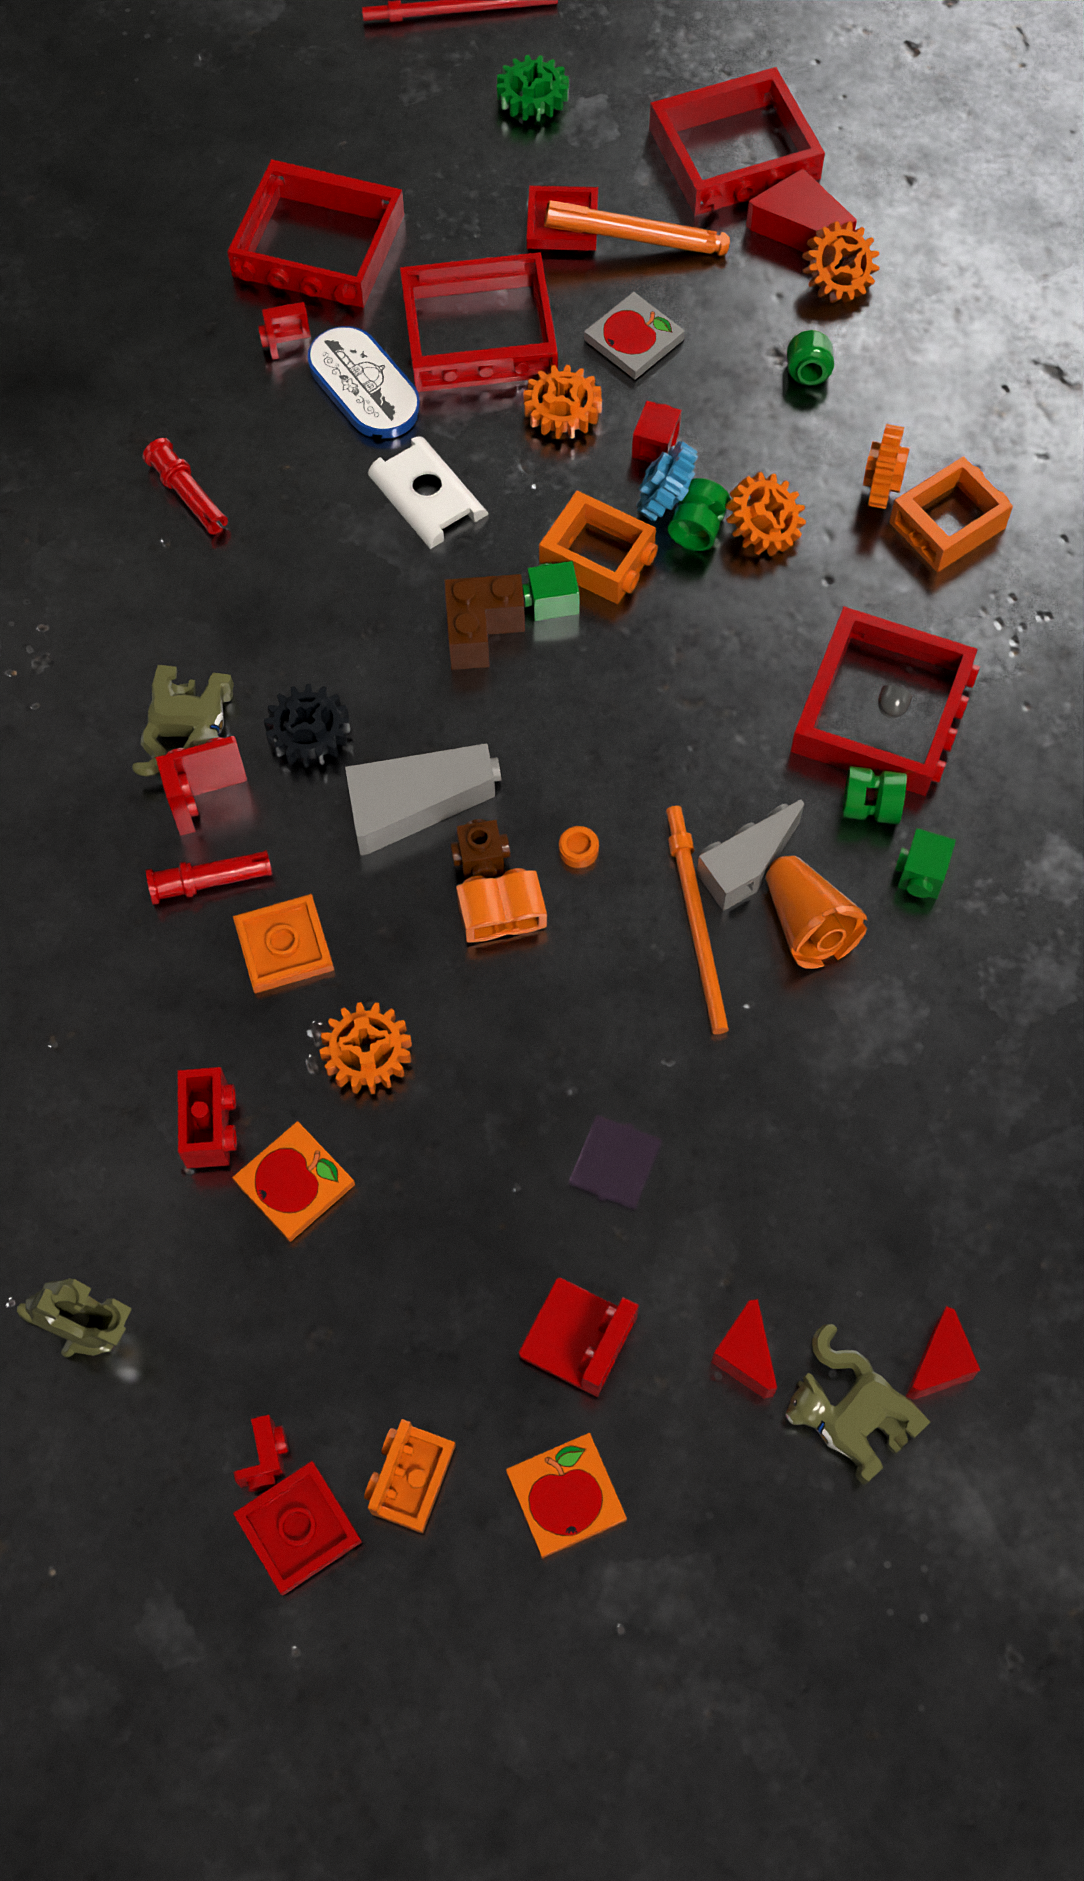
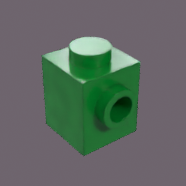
M573 561L556 564L543 563L537 567L527 568L528 583L522 584L524 606H532L534 621L579 614L580 592Z
M916 828L910 849L902 847L894 871L902 873L898 888L905 889L916 897L937 899L945 880L956 840Z

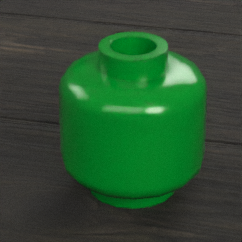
M808 330L802 331L791 339L787 348V365L792 379L801 385L812 386L818 385L830 377L835 364L833 344L827 335L821 331Z

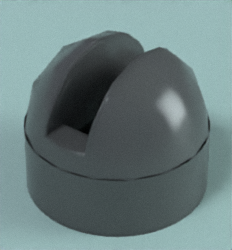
M882 686L878 697L880 713L886 718L894 719L900 717L909 708L913 697L912 694L898 686Z

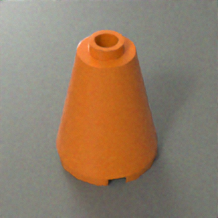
M782 856L771 863L765 879L791 955L799 966L805 969L823 967L825 964L822 960L832 955L839 960L859 944L867 930L863 923L864 920H867V917L860 907L797 856Z

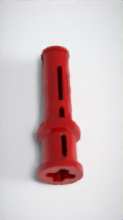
M158 438L152 441L143 451V461L148 466L155 468L160 474V482L165 487L174 489L209 534L214 535L221 532L223 528L217 521L226 526L228 518L218 509L191 476L189 463L176 455L173 451V444L167 438Z
M267 850L194 866L184 861L180 862L179 867L156 872L152 868L145 869L153 905L159 904L160 900L180 895H185L187 898L193 897V895L197 894V890L263 876H272Z

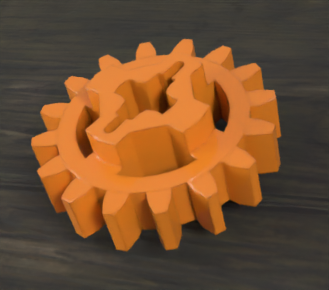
M835 221L828 225V228L824 226L817 230V237H813L807 242L812 250H809L802 256L805 260L810 261V265L803 269V273H811L813 276L808 283L809 287L818 285L820 289L817 296L819 297L830 293L829 298L832 303L841 298L846 303L853 300L854 296L857 298L866 293L865 287L867 288L875 283L870 274L879 271L880 268L872 263V259L879 255V251H871L869 248L874 242L873 237L864 240L862 236L865 228L860 227L852 231L853 225L851 221L844 223L842 226L838 221ZM847 256V259L843 261V264L835 269V266L839 264V261L843 257Z
M567 364L563 371H558L555 365L551 366L550 374H546L541 370L538 371V381L529 379L528 390H524L523 393L525 417H530L532 428L541 425V434L544 436L551 430L555 431L556 439H560L562 432H567L570 438H575V430L579 429L587 433L588 423L597 424L598 413H602L601 386H595V377L589 376L584 378V369L582 368L573 373L571 372L570 365Z
M886 424L882 442L872 441L863 486L871 487L868 506L886 509L890 491L900 493L910 447L901 446L904 427Z
M758 472L752 478L747 476L729 493L732 499L725 506V508L733 512L726 519L727 523L735 524L737 527L732 535L734 537L742 535L744 537L742 546L746 548L750 544L755 545V554L758 555L764 550H767L769 556H773L778 551L784 552L793 545V542L801 537L802 533L799 529L806 524V520L798 516V514L805 510L804 505L795 503V499L799 496L798 491L789 493L787 491L789 482L786 480L781 485L778 484L776 474H771L767 479H765L762 472Z
M359 1002L356 1006V1012L352 1014L345 1007L342 1008L341 1014L343 1019L339 1022L330 1018L328 1024L332 1033H321L320 1036L322 1044L327 1046L319 1050L322 1061H328L324 1065L328 1076L337 1073L335 1079L339 1087L344 1086L348 1081L351 1082L352 1091L356 1094L362 1085H367L369 1092L375 1094L376 1084L380 1082L389 1089L392 1087L390 1081L392 1074L401 1078L404 1076V1070L400 1063H411L410 1051L406 1049L412 1047L411 1036L404 1034L407 1031L405 1021L395 1022L396 1015L393 1009H389L384 1015L381 1014L379 1003H374L370 1011H365L362 1002ZM372 1025L378 1026V1027H380V1028H382V1029H384V1030L379 1031L378 1029H376V1028L373 1027ZM370 1044V1051L362 1052V1045ZM385 1059H388V1061L380 1067ZM348 1065H354L361 1071L353 1070Z

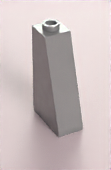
M488 744L345 767L360 855L370 854L494 798V782L501 781L498 758H490Z

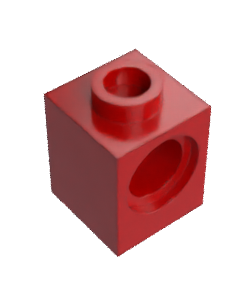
M647 400L633 433L632 458L651 463L662 452L668 454L671 446H675L680 434L682 410L667 404H659Z

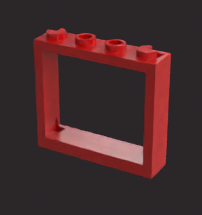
M777 67L650 103L649 130L694 216L753 199L801 169H804L813 179H821L825 152ZM773 105L798 152L702 180L677 132Z
M271 159L227 251L232 277L270 285L278 289L303 293L311 297L337 301L344 305L364 308L404 217L402 189ZM280 197L381 220L357 276L255 253Z
M541 252L400 267L414 384L418 392L538 379V371L541 370L546 374H550L552 365H555L558 369V351ZM532 286L541 343L422 356L415 299Z
M843 606L794 732L790 752L847 771L849 766L870 768L877 776L884 770L906 773V790L926 797L931 781L939 783L946 765L945 761L939 760L942 750L950 752L958 729L951 727L953 719L962 720L969 697L963 696L962 693L965 686L970 688L974 686L980 666L973 664L978 649ZM851 638L957 672L925 764L817 729L818 722Z

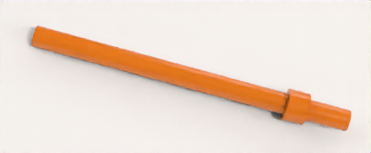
M671 806L666 809L671 836L668 838L670 853L672 857H676L712 1033L723 1034L728 1032L729 1028L692 859V853L695 851L692 835L686 831L681 806Z

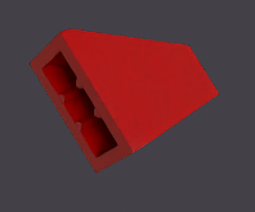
M801 169L749 200L746 227L755 233L806 253L812 250L807 242L809 239L817 237V230L824 226L828 228V225L835 221H838L841 226L851 221L853 225L852 231H855L857 219L804 169Z

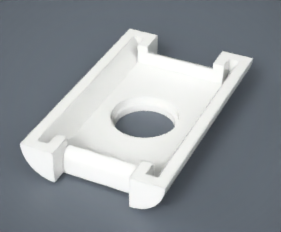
M419 436L411 439L412 446L386 462L379 457L371 465L368 475L426 545L432 549L444 541L442 529L467 514L475 523L487 516L488 512L423 437ZM431 474L437 476L441 480L442 485L437 493L424 496L414 491L412 487L413 481L421 475Z

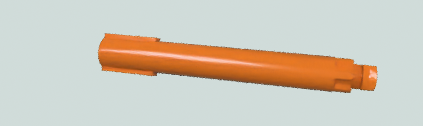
M552 200L547 204L544 227L579 233L586 232L699 253L712 254L717 252V256L727 254L730 244V237L724 232L717 235L716 231L589 209V207Z

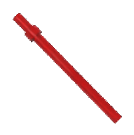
M401 0L388 1V5L362 7L363 21L389 19L391 23L403 22V18L554 5L558 4V0H437L402 4Z

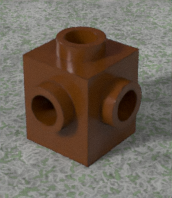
M475 819L467 822L465 825L456 826L458 841L450 842L454 866L462 865L464 881L474 876H484L485 878H499L503 876L504 858L511 856L507 833L499 834L497 820Z

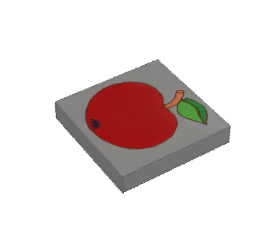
M635 292L631 293L584 331V340L635 380L685 339V330Z

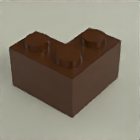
M521 574L444 579L451 670L490 667L488 635L525 632Z

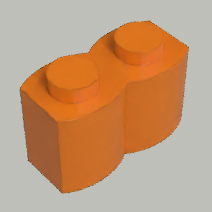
M515 868L505 872L503 876L496 879L474 876L456 886L457 903L466 942H483L502 937L506 934H524L547 927V912L536 871Z

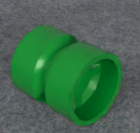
M695 478L691 480L686 496L682 501L678 502V506L674 510L668 524V533L682 547L693 551H704L710 549L715 542L720 529V523L724 520L728 510L725 506L730 501V496L727 490L720 484L705 478Z
M849 766L843 797L842 818L865 820L869 815H873L876 822L899 825L906 793V773L884 770L877 776L870 768ZM867 788H876L874 803L865 801Z

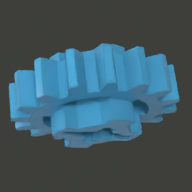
M678 441L675 446H671L668 454L662 452L654 462H651L645 472L646 475L643 482L639 486L641 498L636 505L638 506L637 511L651 521H656L658 516H663L666 508L672 510L676 503L684 499L689 491L690 482L695 475L693 471L695 465L693 464L698 458L696 455L697 450L683 441Z

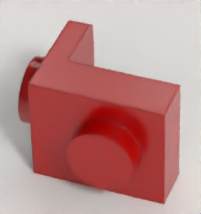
M304 302L262 309L265 325L258 326L262 348H270L272 360L279 359L277 343L311 337Z
M269 1414L251 1419L260 1465L233 1472L235 1482L240 1488L248 1487L249 1492L272 1488L276 1485L275 1479L286 1477L281 1455L289 1452L283 1425L276 1427Z

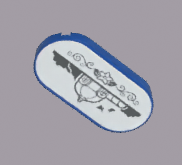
M340 326L322 332L313 340L308 350L310 372L316 382L359 432L373 437L372 434L382 435V438H394L406 433L415 425L420 410L418 391L369 333L356 327Z

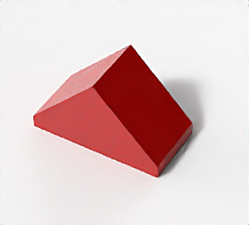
M758 1299L748 1301L715 1350L711 1363L766 1399L774 1396L777 1384Z
M946 1306L939 1315L907 1390L906 1397L915 1400L972 1380L980 1371L955 1309Z

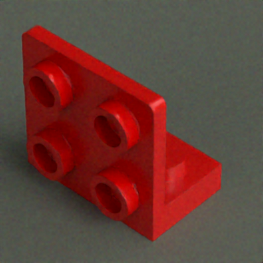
M235 736L213 738L205 744L187 749H173L165 755L155 757L165 794L180 836L196 832L192 817L199 815L194 796L247 781Z
M557 1278L519 1351V1357L598 1397L637 1319L639 1305L622 1297L617 1306L563 1278Z

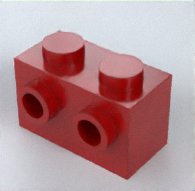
M221 1067L178 1070V1154L187 1169L230 1165V1151L237 1149L235 1125H229V1110L236 1109L234 1084H228Z

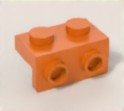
M401 1419L398 1429L390 1428L381 1452L382 1455L387 1456L380 1474L373 1472L364 1495V1499L370 1501L368 1505L370 1513L423 1534L456 1447L455 1442L413 1427L410 1421Z

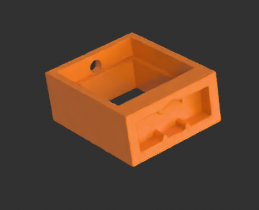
M963 456L895 499L889 523L938 573L1004 530L1013 505L1003 492L998 491L985 478L983 472L978 467L973 466ZM957 485L984 515L949 537L921 507Z
M577 490L540 542L539 565L543 563L556 564L573 561L579 586L618 604L626 592L632 593L638 583L639 572L644 565L649 566L657 554L658 545L655 544L656 527ZM586 523L633 545L615 572L568 550Z

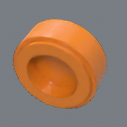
M574 826L564 831L559 839V855L568 866L584 868L594 863L598 857L599 840L591 829L584 826Z

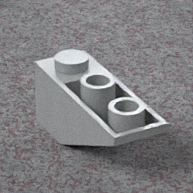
M801 799L789 806L787 804L778 806L763 821L757 824L748 823L741 827L734 837L723 843L719 841L714 842L701 852L698 860L697 875L723 911L759 890L765 880L769 866L780 856L800 823L804 802Z

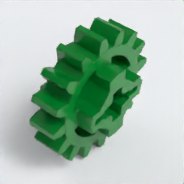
M525 55L524 62L514 58L512 59L513 67L504 65L502 67L503 74L497 75V100H501L502 109L510 108V116L512 117L521 113L524 121L529 116H534L536 121H540L541 114H546L551 118L553 117V109L562 111L563 102L568 101L569 76L565 75V68L563 66L555 68L554 59L545 63L543 62L542 55H539L536 60H531L529 55Z

